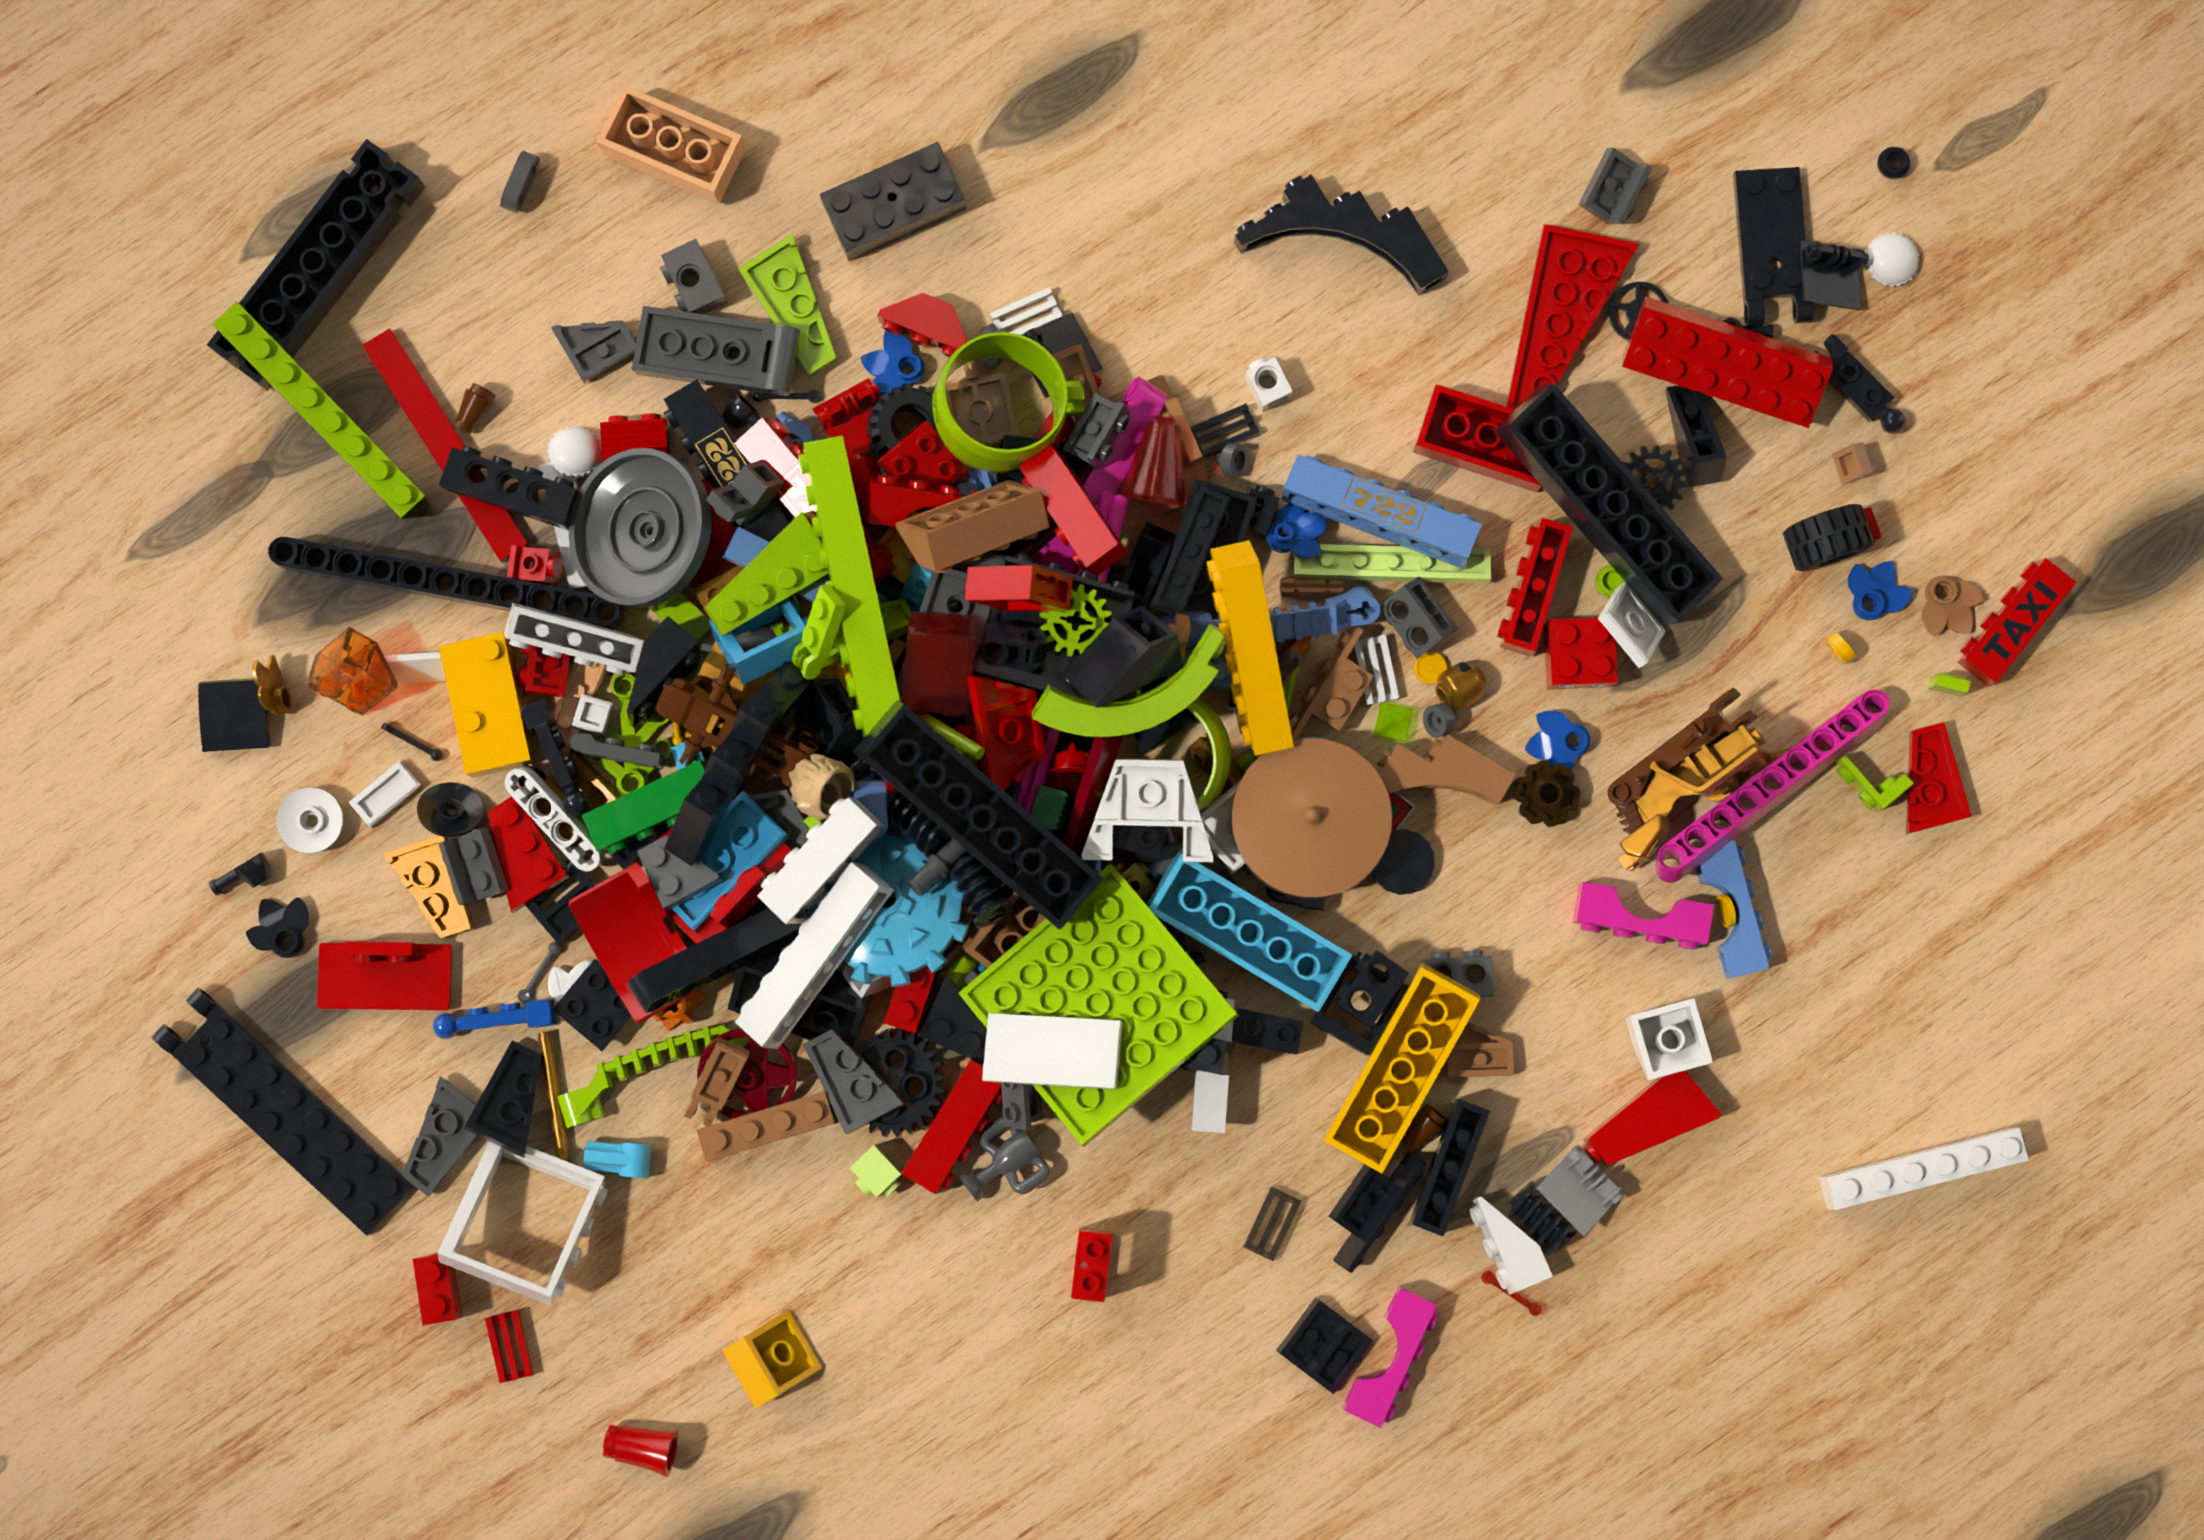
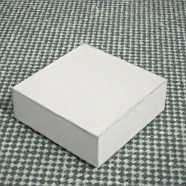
M581 694L572 726L605 735L614 704Z

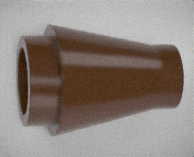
M473 382L470 389L466 388L454 425L468 433H472L476 425L495 405L493 400L496 395Z
M1426 1103L1423 1108L1418 1109L1400 1143L1410 1152L1414 1153L1419 1147L1444 1130L1442 1126L1447 1120L1434 1107Z

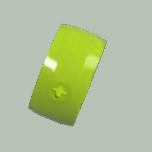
M988 333L968 341L946 361L932 396L933 417L937 432L944 445L961 462L985 472H1012L1019 470L1021 464L1040 453L1050 443L1053 445L1066 417L1082 416L1084 413V391L1080 380L1065 381L1063 372L1055 358L1039 343L1015 333ZM996 357L1017 362L1032 371L1045 386L1053 407L1052 430L1036 443L1019 449H997L981 444L968 436L953 419L946 400V380L959 367L973 360Z
M1140 688L1115 700L1132 698L1146 692H1143ZM1197 698L1186 708L1205 727L1213 750L1212 774L1205 791L1196 801L1200 813L1210 806L1225 786L1231 768L1232 750L1228 732L1220 717L1209 705Z

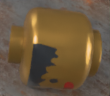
M1459 662L1439 674L1435 692L1441 703L1447 704L1455 710H1463L1483 697V684L1486 682L1483 672L1477 666L1472 667L1466 662Z

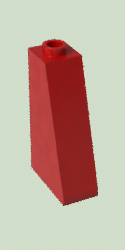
M1681 1071L1656 1078L1583 1138L1588 1144L1584 1149L1595 1163L1598 1164L1602 1161L1604 1165H1610L1717 1120L1722 1114L1687 1071Z

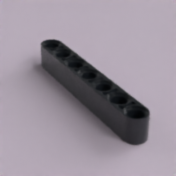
M768 908L642 970L629 980L627 986L645 1013L654 1012L793 942L798 936V931L802 924H785Z

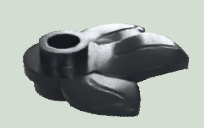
M297 897L285 908V906L278 902L262 899L258 911L260 925L254 926L245 932L249 942L258 950H273L276 955L282 958L297 956L304 947L305 941L302 933L309 924V913L306 904L301 898ZM286 936L293 938V945L290 948H286L283 945V940Z

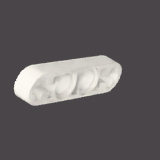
M524 765L508 772L504 782L508 793L578 869L591 871L602 864L605 853L596 851L588 829L575 815L569 814L564 809L563 801L532 768ZM525 776L527 779L524 783L525 786L519 788L516 784L519 780L518 778ZM537 788L539 792L528 799L527 795ZM538 798H546L550 802L551 812L545 815L538 811L536 807ZM561 822L569 823L572 826L574 834L571 839H565L560 835L558 828ZM581 837L584 841L579 843L577 847L573 848L571 845L578 841ZM591 849L594 853L591 857L592 859L584 860L585 851Z

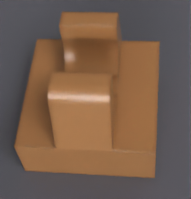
M1863 442L1852 444L1832 454L1842 484L1856 481L1873 473L1876 469L1875 464L1870 465L1867 453L1871 452L1870 448L1864 446Z

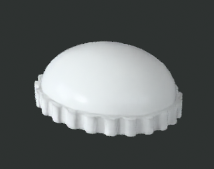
M1892 232L1891 234L1879 235L1877 239L1872 240V243L1868 245V249L1865 251L1869 255V261L1865 266L1867 267V273H1870L1871 278L1883 286L1898 287L1901 284H1906L1907 281L1913 279L1912 277L1917 274L1916 270L1919 269L1920 253L1917 251V246L1913 244L1912 240H1909V237H1904L1901 233L1896 234Z
M572 426L570 428L565 427L563 430L560 429L558 433L553 434L554 436L550 438V443L547 444L548 450L546 452L551 467H554L556 472H560L562 476L565 475L567 478L574 477V479H578V477L590 476L602 461L599 438L595 437V434L591 433L588 429H583V427Z

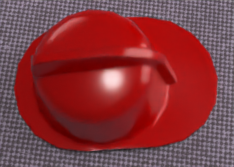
M1070 743L1068 750L1056 753L1053 757L1051 768L1046 773L1048 787L1065 791L1075 800L1089 753L1077 750L1075 743Z

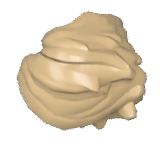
M820 754L810 755L811 760H801V762L795 765V769L789 772L792 783L790 788L791 797L797 803V808H799L800 812L814 819L824 820L831 816L829 810L839 799L844 798L846 800L847 797H850V791H854V773L841 761L832 760Z

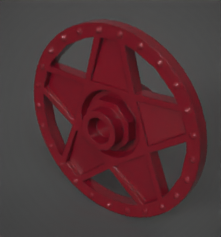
M740 1028L727 1031L714 1038L701 1054L697 1068V1079H699L719 1037L729 1041L735 1038L750 1036ZM750 1037L743 1047L750 1050L749 1056L726 1100L740 1097L750 1112L735 1110L725 1104L722 1110L718 1112L734 1119L790 1101L796 1088L797 1067L793 1055L784 1043L776 1050L782 1054L788 1066L768 1061V1048L761 1047ZM788 1086L783 1097L773 1106L769 1107L768 1089Z

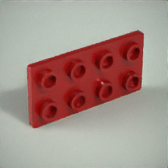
M783 843L760 868L755 865L752 869L745 870L739 876L738 884L732 891L722 895L716 901L715 909L709 914L712 918L698 933L693 931L673 909L666 911L668 917L696 944L737 924L760 899L757 895L763 890L761 887L763 881L771 873H779L786 865L783 862L785 857L792 850Z
M345 941V943H320L317 1007L319 1009L448 1011L451 1004L452 946L449 944H417L412 942Z

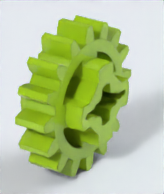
M1080 584L1076 592L1072 590L1071 598L1073 599L1070 611L1039 613L1040 617L1046 619V624L1039 627L1040 630H1048L1049 635L1046 637V643L1053 640L1057 642L1054 651L1059 652L1063 647H1066L1067 656L1071 657L1074 649H1078L1079 654H1081L1109 624L1104 622V618L1110 616L1111 611L1102 610L1101 607L1105 604L1106 600L1103 598L1096 601L1094 599L1097 592L1095 589L1085 594L1084 585ZM1085 601L1093 606L1097 618L1089 616L1085 610ZM1075 611H1078L1079 617L1084 619V621H1089L1090 625H1077L1076 630H1072V624L1066 620H1061L1060 617L1073 616ZM1053 623L1061 624L1066 632L1065 640L1056 633ZM1087 629L1095 630L1089 639L1078 643L1080 634Z

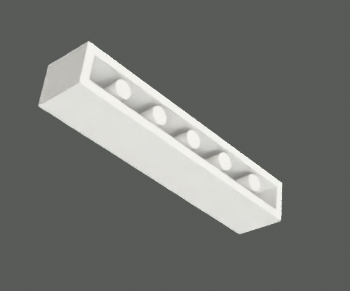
M851 862L840 871L836 884L830 892H827L819 900L818 908L812 917L800 926L798 936L791 945L782 951L779 956L780 961L772 972L763 977L760 982V988L753 998L749 999L742 1006L741 1014L735 1023L761 1047L778 1049L894 891L890 885L867 865Z
M2006 1128L1827 1174L1818 1178L1827 1209L1838 1210L2028 1161V1156L2020 1128Z

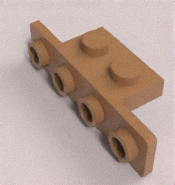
M1359 627L1351 628L1349 631L1345 629L1335 644L1338 647L1332 659L1328 657L1318 671L1321 677L1315 686L1310 685L1302 696L1301 701L1304 705L1298 714L1294 712L1289 717L1293 740L1297 739L1311 715L1335 731H1340L1374 675L1347 658L1363 633V630Z

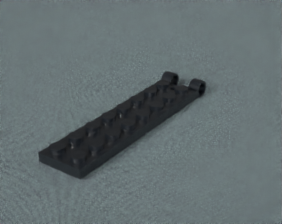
M197 987L186 1001L193 1009L207 1019L205 1023L187 1042L165 1024L154 1033L152 1039L178 1060L366 1236H369L411 1191L414 1185L405 1179L391 1163L227 1013L208 993ZM205 1036L210 1037L211 1040L207 1046L202 1042Z

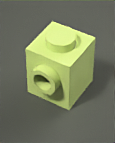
M873 1145L850 1167L858 1177L855 1181L856 1185L867 1196L873 1193L876 1197H879L884 1193L888 1197L902 1184L898 1180L902 1172L877 1145Z

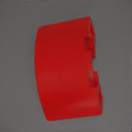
M637 862L569 900L568 906L636 1023H642L692 994L690 993L654 1012L645 1013L627 986L629 980L637 973L687 949L678 932H675L666 917L668 915L665 909H663L649 879Z

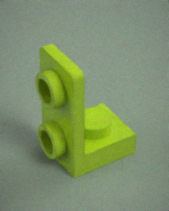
M681 592L663 603L649 607L662 621L667 616L672 618L697 641L711 628L710 619Z
M1846 755L1841 756L1834 762L1838 767L1836 772L1839 777L1848 785L1852 783L1860 792L1858 798L1870 810L1872 808L1876 811L1885 809L1914 784L1906 774L1896 778L1891 774L1877 786L1880 790L1878 793Z

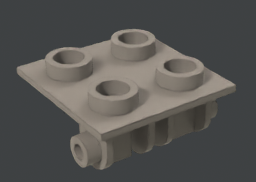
M1574 1146L1536 1189L1582 1236H1585L1613 1204H1616L1624 1194L1620 1191L1622 1189L1620 1186H1616L1606 1177L1608 1174L1606 1171L1602 1173L1599 1170L1600 1165H1595L1585 1154V1150L1581 1151L1577 1146Z

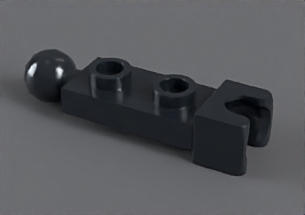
M1830 334L1823 343L1824 347L1829 351V357L1832 358L1833 370L1828 382L1868 422L1878 415L1881 418V427L1885 432L1897 434L1903 431L1906 425L1904 413L1898 409H1890L1887 406L1895 397L1848 351L1849 348L1837 336Z
M541 699L521 708L520 713L527 729L532 734L538 736L559 786L565 792L563 800L564 809L571 815L583 814L589 807V798L585 792L577 789L578 785L575 778L579 777L578 770L573 760H566L562 748L566 747V743L559 729L553 731L552 727L556 726L557 722L548 703L546 704Z

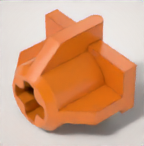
M699 989L653 1017L657 1022L661 1021L668 1031L681 1021H684L686 1024L693 1023L696 1018L691 1012L707 1000V998Z

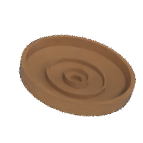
M1327 739L1293 740V748L1263 754L1246 771L1238 785L1233 800L1231 813L1232 833L1244 863L1264 884L1278 892L1304 899L1326 898L1356 886L1378 864L1385 852L1391 834V802L1385 784L1378 772L1355 750Z

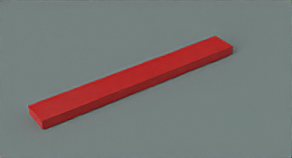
M389 328L362 346L437 464L444 471L451 448L462 450L465 444ZM478 469L473 474L474 483H481L486 480L481 469ZM457 494L501 563L509 559L511 545L529 546L507 510Z

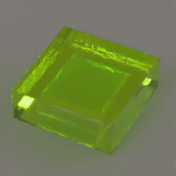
M1380 703L1373 736L1406 742L1413 709Z

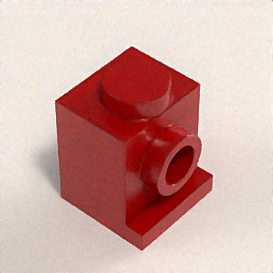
M511 545L507 578L557 586L558 577L562 571L561 553L551 549Z

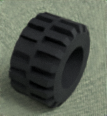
M913 384L905 385L904 388H899L898 386L893 388L888 394L885 393L876 403L869 415L867 422L869 426L866 430L867 436H870L871 440L869 446L871 450H876V457L878 459L900 442L894 436L891 428L892 418L899 412L910 411L916 413L924 421L929 422L937 432L932 408L933 392L931 394L926 392L927 387L919 386L917 389L913 388Z
M1849 504L1816 514L1789 526L1783 532L1791 559L1797 571H1810L1839 562L1868 550L1875 543L1863 507L1859 504Z

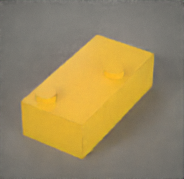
M504 632L439 646L465 774L472 778L514 769L518 766H523V764H537L530 731L527 729L520 713V709L524 707L521 688L517 686L518 674L512 646L509 644L510 639L505 638Z

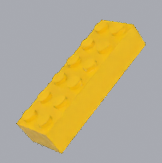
M1249 540L1210 549L1212 560L1206 563L1209 578L1213 582L1215 590L1212 593L1215 609L1219 613L1221 623H1218V626L1225 634L1222 640L1226 642L1225 648L1227 653L1224 654L1233 683L1230 684L1234 704L1236 703L1238 710L1236 719L1240 734L1242 733L1245 746L1251 745L1255 756L1293 748L1294 744L1259 560Z
M1421 963L1326 1132L1324 1142L1374 1170L1383 1173L1478 1005L1480 994L1430 966Z

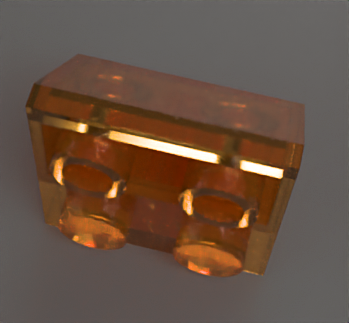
M348 627L315 655L306 686L317 691L320 695L345 706L348 710L363 716L396 690L398 682L378 643Z

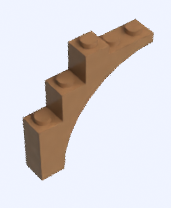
M1448 734L1442 737L1441 740L1435 739L1426 754V756L1430 757L1429 761L1397 743L1391 749L1386 747L1376 763L1380 766V769L1375 768L1385 784L1388 795L1394 792L1417 788H1442L1471 794L1493 805L1502 801L1516 773Z

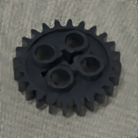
M885 1029L884 1039H881L879 1034L874 1032L872 1033L873 1043L870 1044L867 1040L861 1039L860 1043L863 1050H854L888 1085L891 1082L887 1075L876 1065V1059L881 1060L889 1076L899 1077L900 1080L896 1085L903 1095L909 1099L911 1107L908 1108L904 1105L896 1109L893 1115H885L871 1122L869 1132L875 1133L881 1127L882 1136L888 1137L891 1128H893L895 1136L902 1137L903 1127H905L909 1134H914V1123L921 1127H926L927 1124L924 1116L927 1115L935 1118L936 1114L931 1109L932 1106H943L944 1104L936 1097L937 1094L947 1093L945 1088L939 1086V1082L948 1078L946 1075H941L937 1072L945 1064L944 1062L933 1061L938 1054L937 1050L925 1051L929 1044L927 1040L921 1041L918 1045L916 1044L917 1034L912 1033L905 1040L904 1030L899 1029L894 1038L891 1030ZM895 1051H900L904 1056V1063L898 1069H894L890 1064V1057ZM918 1077L922 1080L924 1088L919 1095L913 1096L910 1093L909 1084L912 1079ZM893 1089L900 1096L899 1092Z

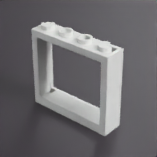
M489 1141L438 1251L439 1262L552 1306L555 1297L561 1298L566 1289L568 1279L564 1277L569 1266L574 1268L579 1260L582 1249L577 1247L582 1236L588 1238L595 1222V1219L591 1218L595 1207L601 1208L606 1199L608 1189L604 1188L605 1176L528 1146L526 1147L525 1158ZM502 1157L589 1190L546 1288L458 1254Z

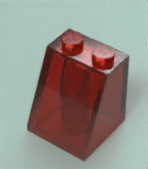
M910 611L902 703L916 715H924L928 712L942 713V715L950 718L969 715L970 692L967 677L972 676L976 616Z

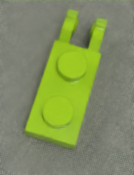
M830 585L819 586L816 598L812 603L806 627L802 633V642L794 647L791 658L795 666L802 667L801 672L807 680L814 679L822 672L821 669L829 657L846 609L845 603Z

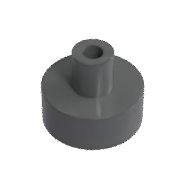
M1229 443L1222 452L1219 451L1216 454L1215 461L1217 464H1220L1224 475L1241 477L1249 467L1250 454L1246 446Z
M1444 703L1428 706L1423 713L1425 730L1430 736L1435 738L1451 734L1458 720L1457 713Z

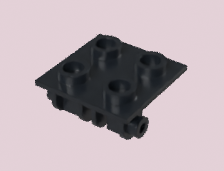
M1801 240L1800 258L1803 302L1860 311L1859 268L1867 265L1869 255L1859 248L1851 249L1836 244L1828 245L1818 241Z
M1073 312L1038 330L1032 328L1023 334L1025 337L1039 343L1051 355L1081 344L1092 373L1103 369ZM1031 371L1045 399L1050 397L1043 383Z
M596 959L590 963L552 1009L602 1052L632 1017L600 962Z

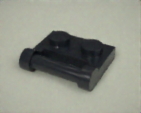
M570 860L564 863L566 865L564 870L569 878L526 905L529 911L559 945L580 928L568 906L569 900L596 886L586 872L578 869ZM575 876L580 883L545 912L540 905Z

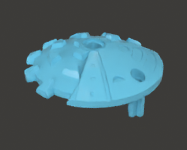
M889 827L876 844L866 847L855 860L849 858L846 863L849 865L851 862L867 865L894 889L889 897L896 898V901L890 908H881L843 959V962L854 968L850 977L854 981L869 985L871 975L891 977V987L911 984L909 974L928 966L932 974L941 969L948 962L941 954L953 939L963 943L970 925L960 922L962 903H964L962 896L964 893L957 891L955 886L958 881H953L950 873L945 878L940 877L922 897L917 895L908 886L906 881L927 863V857L907 837L889 836ZM836 882L831 885L828 883L825 886L826 892H830ZM817 903L810 909H807L809 914L807 919H810L817 910Z

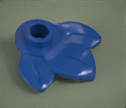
M885 331L883 337L884 350L869 352L861 356L864 368L868 373L876 377L873 383L877 385L882 394H888L893 388L898 386L901 388L903 385L916 384L922 379L925 372L922 359L912 353L910 341L902 335H894L888 331ZM905 366H912L915 369L912 374H905L902 370Z
M1288 503L1279 509L1276 514V523L1268 528L1267 542L1275 552L1287 553L1290 551L1299 558H1314L1322 554L1321 547L1316 539L1326 531L1329 522L1317 513H1304L1303 508ZM1279 534H1284L1288 537H1281Z
M1892 561L1877 564L1869 572L1861 565L1855 564L1850 571L1848 587L1854 596L1852 608L1860 619L1872 621L1879 618L1883 613H1897L1911 599L1913 593L1911 589L1895 586V569ZM1865 599L1873 602L1872 610L1864 608L1863 601Z
M1557 711L1538 713L1536 719L1541 731L1529 739L1525 746V751L1537 759L1548 760L1551 767L1561 763L1565 765L1567 770H1571L1575 764L1576 757L1584 754L1590 746L1589 732L1579 724H1571L1563 713ZM1571 734H1577L1579 737V742L1575 746L1568 744V737Z

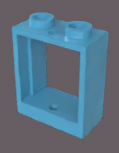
M793 597L782 600L723 636L720 635L712 620L709 621L718 647L728 663L731 664V667L733 665L736 667L737 671H735V674L742 685L781 667L784 662L789 663L792 661L794 647L802 642V633L808 621L807 618H800L801 612ZM783 614L793 630L746 652L742 650L735 637Z

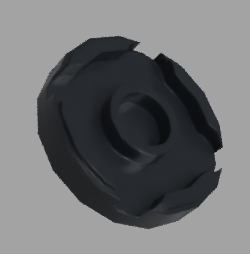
M1407 829L1392 830L1385 852L1371 872L1375 883L1385 891L1398 895L1412 894L1423 888L1431 878L1435 866L1434 852L1429 842L1419 833Z

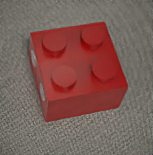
M1598 618L1548 620L1544 624L1547 690L1613 687L1618 683L1616 640Z

